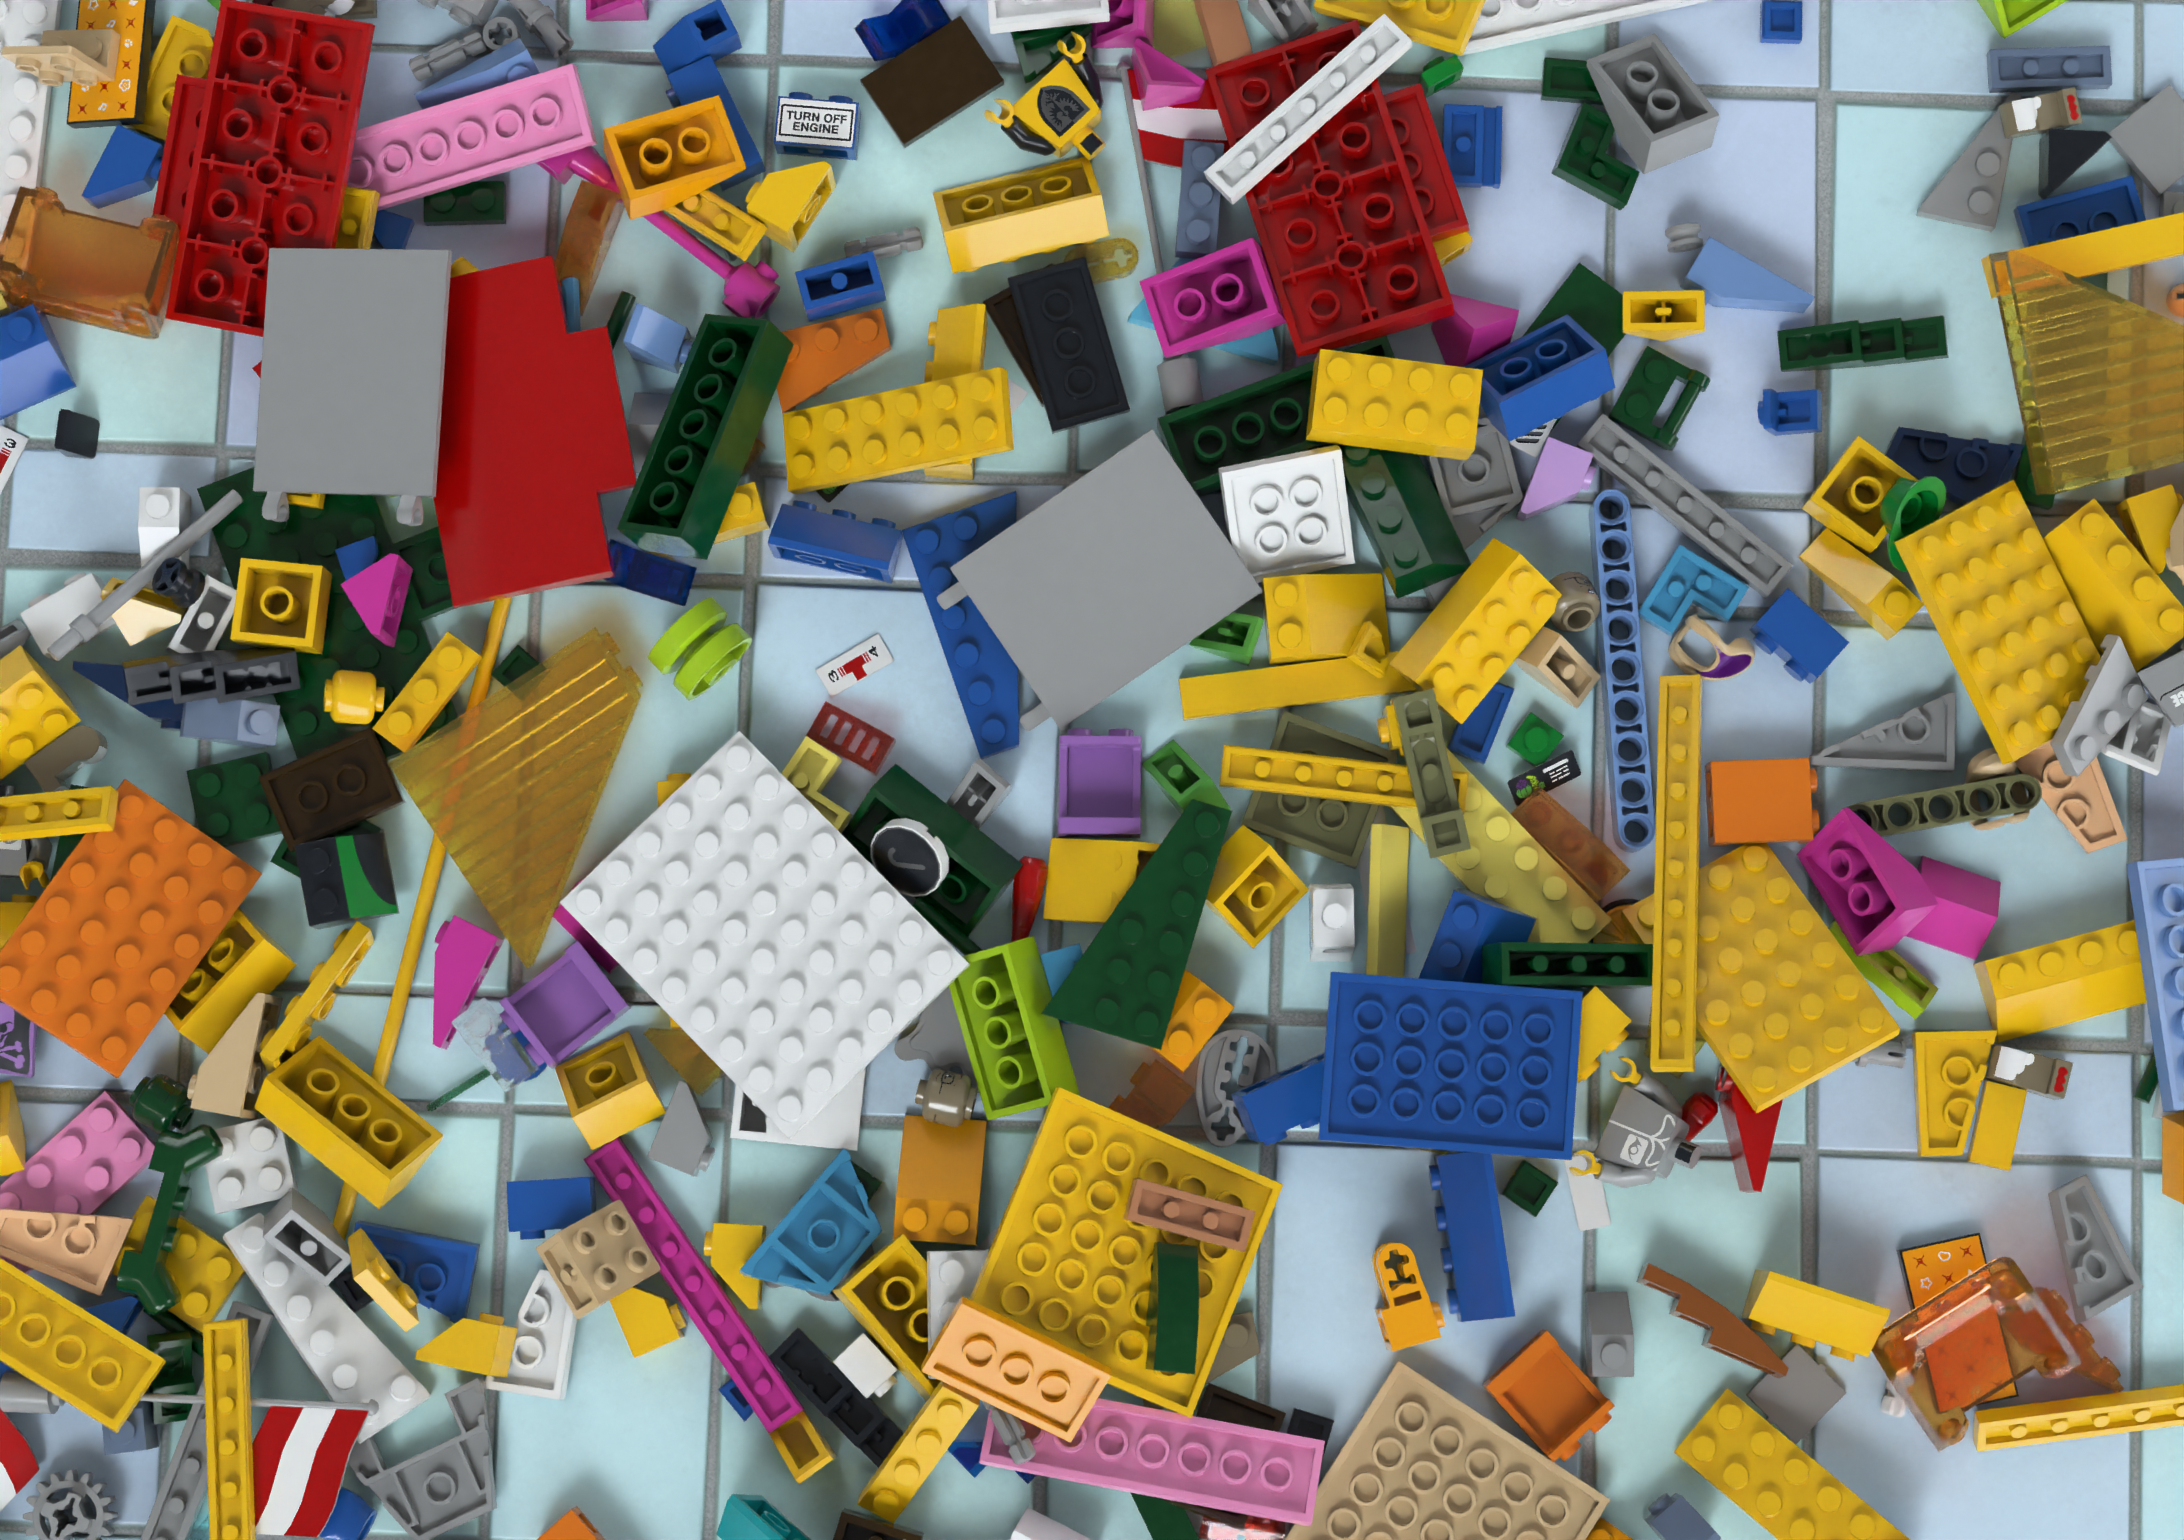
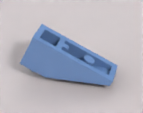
M519 37L415 93L414 96L423 110L530 77L540 72Z
M1710 236L1680 285L1684 290H1705V305L1709 303L1714 307L1804 313L1815 298V296Z

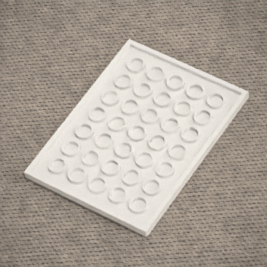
M740 731L559 902L790 1140L970 966L938 931Z

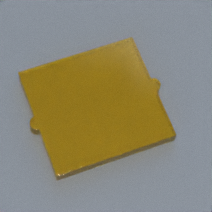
M1193 0L1154 1V49L1169 58H1173L1207 46Z

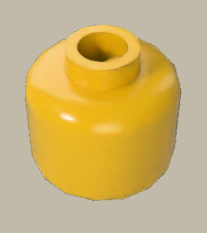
M338 670L332 679H326L323 710L330 712L332 720L337 723L369 724L373 720L375 711H383L384 687H377L376 678L370 672Z

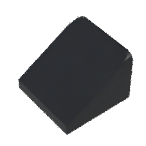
M61 409L58 415L55 449L66 457L94 459L100 428L99 421L83 414Z

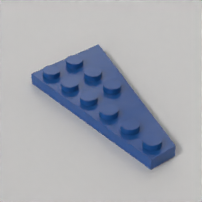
M1016 491L901 530L981 760L1019 747L1018 667L969 595L945 610L938 603L937 597L959 582L950 567L1017 522Z

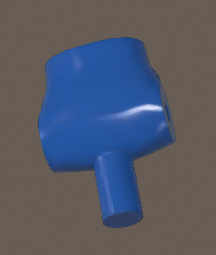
M341 1486L336 1506L320 1537L325 1540H364L376 1519L377 1511L370 1507L362 1497Z

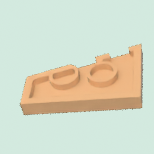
M2052 739L2015 761L2018 770L2022 774H2028L2039 782L2042 788L2041 798L2086 854L2128 840L2097 756L2078 777L2065 775L2050 744Z
M2 1208L0 1209V1255L101 1296L105 1291L136 1218Z

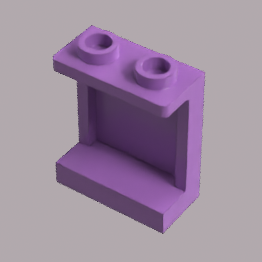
M1068 729V735L1059 736V837L1140 838L1141 736H1133V730L1110 729L1108 736H1092L1091 729Z
M578 940L564 950L566 952L565 955L508 998L504 997L499 1001L505 1009L499 1016L513 1034L521 1030L529 1043L524 1048L538 1066L545 1062L550 1068H555L631 1009Z

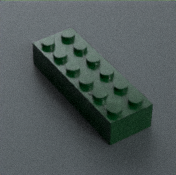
M713 314L704 315L617 527L620 532L643 551L708 559L794 345L770 320Z
M1387 335L1342 350V352L1395 358ZM1314 361L1158 418L1157 430L1164 447L1198 497L1221 489L1218 468L1331 446L1332 443L1306 440Z

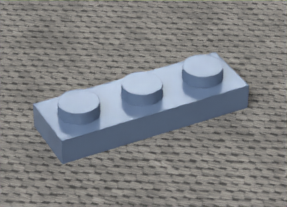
M2110 46L1990 49L1986 54L1989 93L2059 91L2073 87L2076 90L2109 89L2112 85Z
M1184 140L1175 257L1198 259L1217 251L1221 193L1206 179L1204 171L1224 155L1223 143Z

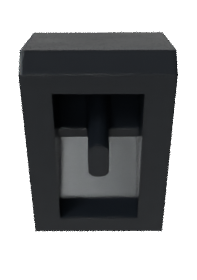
M2049 129L2039 140L2038 195L2042 199L2048 198L2109 141L2111 136L2106 131Z

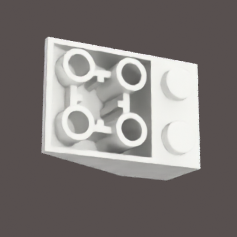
M864 1068L791 1140L736 1085L730 1138L833 1149L844 1148L857 1151L866 1069Z

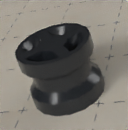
M175 557L167 559L159 566L152 581V589L156 594L165 598L171 597L173 604L180 608H188L193 605L201 596L205 586V576L200 571L193 568L187 569L186 564Z

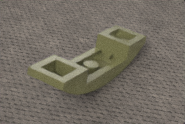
M1430 688L1393 697L1405 763L1430 858L1471 849L1442 734L1443 727L1434 689Z

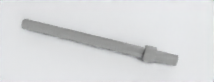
M234 489L228 492L86 616L80 614L69 624L71 629L47 648L49 654L56 661H59L81 641L87 643L99 632L97 627L153 580L155 572L164 561L172 557H180L239 506L243 499Z

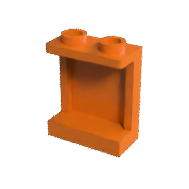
M1809 758L1710 761L1705 765L1709 847L1741 843L1798 842L1802 844L1814 840L1813 834L1819 832V813L1817 809H1812L1811 793H1816L1817 774L1815 768H1810Z
M1544 1329L1537 1333L1482 1384L1543 1454L1553 1462L1559 1457L1563 1462L1570 1458L1581 1447L1578 1439L1589 1429L1596 1433L1612 1418L1609 1411L1615 1406L1560 1348L1556 1339Z

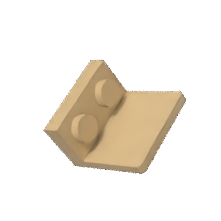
M113 29L43 31L41 46L2 47L1 55L15 63L16 69L37 76L38 82L44 85L58 87L62 86L63 82L74 81L80 85L96 86L98 81H114L121 35Z
M616 1200L566 1227L536 1247L538 1254L577 1320L660 1271L658 1262L621 1200Z

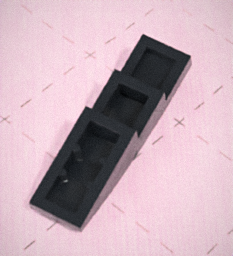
M294 648L214 650L164 655L122 662L126 695L130 706L170 698L174 705L216 697L218 703L301 689L297 656Z
M797 1328L769 1358L825 1417H828L879 1468L904 1432L870 1397L866 1398L824 1351L800 1328Z

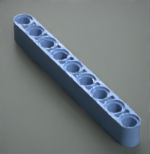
M1608 489L1602 491L1595 498L1589 508L1588 516L1594 589L1600 599L1601 608L1596 621L1613 838L1620 849L1633 853L1640 851L1651 843L1655 835V820L1631 510L1629 500L1624 493L1616 489ZM1602 502L1615 504L1619 510V517L1616 519L1603 517L1600 513L1599 505ZM1608 541L1617 543L1621 547L1622 557L1616 560L1606 557L1602 549L1603 543ZM1611 581L1620 583L1624 587L1625 597L1620 600L1609 597L1605 589L1606 583ZM1619 621L1625 624L1628 629L1627 639L1617 640L1613 638L1609 633V623ZM1622 661L1628 664L1631 669V678L1628 680L1616 678L1612 673L1613 662ZM1620 701L1631 704L1635 712L1633 720L1624 721L1618 718L1615 713V704ZM1627 741L1634 744L1638 752L1635 761H1625L1620 757L1618 753L1620 742ZM1624 782H1633L1640 788L1641 795L1639 801L1629 802L1622 796L1621 786ZM1635 822L1642 827L1644 837L1641 842L1633 843L1626 838L1624 834L1626 823Z

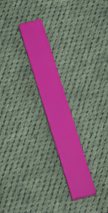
M618 1137L606 1143L583 1159L611 1201H622L660 1266L659 1272L768 1433L773 1432L803 1411L804 1407L622 1139Z

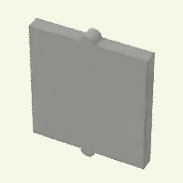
M1795 1344L1781 1358L1789 1368L1786 1376L1776 1378L1766 1373L1746 1396L1767 1416L1766 1420L1770 1424H1775L1794 1444H1797L1846 1392L1825 1372L1826 1366L1824 1364H1817L1798 1344Z

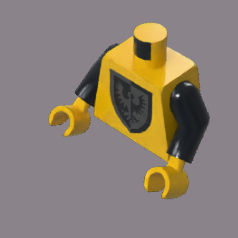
M1071 32L1076 40V45L1072 50L1068 51L1062 40H1059L1057 43L1058 50L1071 58L1069 63L1064 58L1013 106L1007 100L994 99L1001 106V114L998 118L992 111L985 110L984 115L989 122L1000 123L1001 130L1021 150L1044 156L1053 153L1061 158L1075 146L1088 160H1092L1106 145L1093 131L1101 121L1100 109L1104 101L1099 77L1088 55L1084 53L1086 48L1085 40L1082 36Z

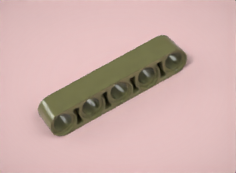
M2018 774L1860 802L1848 807L1852 811L1862 813L1867 820V824L1881 837L2021 813L2034 808L2039 803L2042 797V788L2034 777L2028 774ZM2014 783L2023 784L2028 790V799L2024 805L2015 803L2011 798L2010 790ZM1974 790H1980L1987 796L1988 806L1983 812L1976 811L1971 807L1970 795ZM1933 797H1939L1947 804L1948 812L1943 819L1933 817L1929 811V803ZM1893 804L1902 806L1907 812V820L1903 826H1896L1889 820L1888 811Z

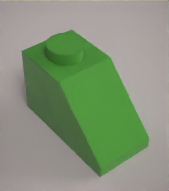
M1174 739L1142 763L1144 769L1180 815H1182L1192 799L1224 809H1231L1212 779Z

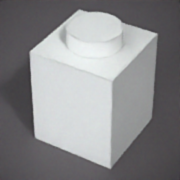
M867 1332L860 1335L833 1361L866 1398L873 1393L880 1398L898 1381L893 1376L898 1368Z

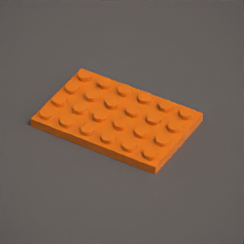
M126 779L116 789L118 801L114 830L85 833L0 950V1001L115 1078H119L262 875L258 870Z

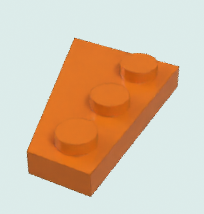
M881 308L782 332L794 344L776 387L782 413L795 410L799 404L812 396L816 397L827 390L828 386L848 374H853L891 350Z

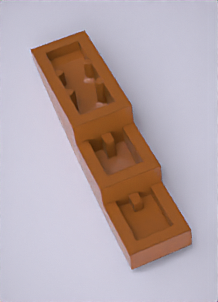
M1649 1263L1642 1266L1636 1282L1675 1298L1669 1314L1706 1329L1702 1346L1776 1378L1786 1376L1789 1368L1753 1330L1727 1308L1691 1284Z

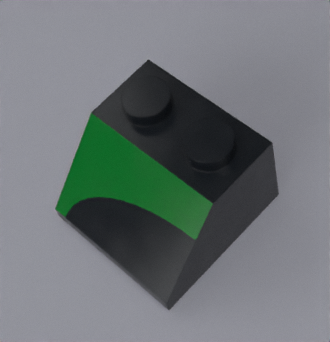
M385 833L332 837L294 845L310 927L319 930L356 921L399 914Z

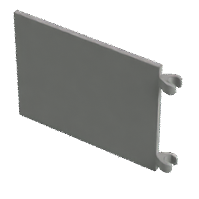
M269 248L253 491L267 492L262 506L263 518L275 522H285L288 520L289 504L286 493L402 496L397 508V520L399 523L409 526H419L423 523L424 513L421 497H436L452 251L432 249Z
M1151 429L950 567L959 582L938 595L937 601L945 610L969 595L1042 702L1020 718V722L1025 730L1031 731L1049 717L1054 719L1061 730L1263 591L1153 429Z

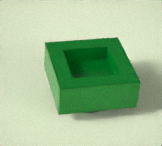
M1456 54L1446 60L1443 56L1437 57L1422 68L1424 72L1421 73L1418 84L1421 83L1425 98L1460 80L1464 67Z
M1530 712L1506 747L1530 765L1536 767L1546 762L1564 735Z

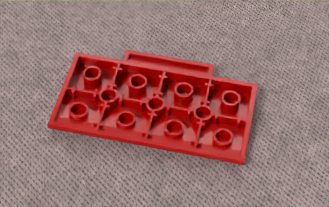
M221 0L207 79L177 74L149 234L179 239L165 315L166 319L263 337L269 248H336L375 25L237 0Z
M1358 19L1205 69L1230 149L1362 33ZM1376 78L1245 194L1297 357L1318 353L1320 349L1331 350L1379 338L1455 315L1453 301L1433 242L1470 231L1469 224L1421 83L1383 95Z
M552 255L451 277L436 497H433L453 607L458 608L615 577L600 494L634 488L637 475L608 327L603 326L569 333L557 264Z

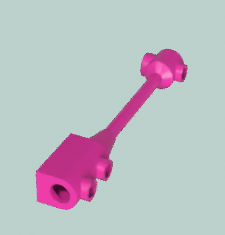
M592 146L536 162L537 165L564 185L575 173L595 186L610 191L623 201L610 166ZM662 211L642 216L725 279L724 295L726 297L722 304L737 317L751 318L753 316L757 319L767 311L776 299L780 286L775 283V280L779 275L766 263L759 261L754 267L749 262L734 267Z

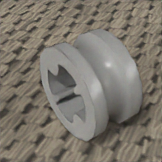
M503 16L494 17L489 20L482 32L483 40L490 52L501 48L519 37L521 39L515 23ZM505 28L508 35H512L511 39H504L503 45H498L495 38H492V35H499L500 30Z
M1686 223L1667 228L1665 236L1671 240L1667 245L1668 251L1678 253L1701 248L1703 246V239L1698 237L1701 225L1698 223Z

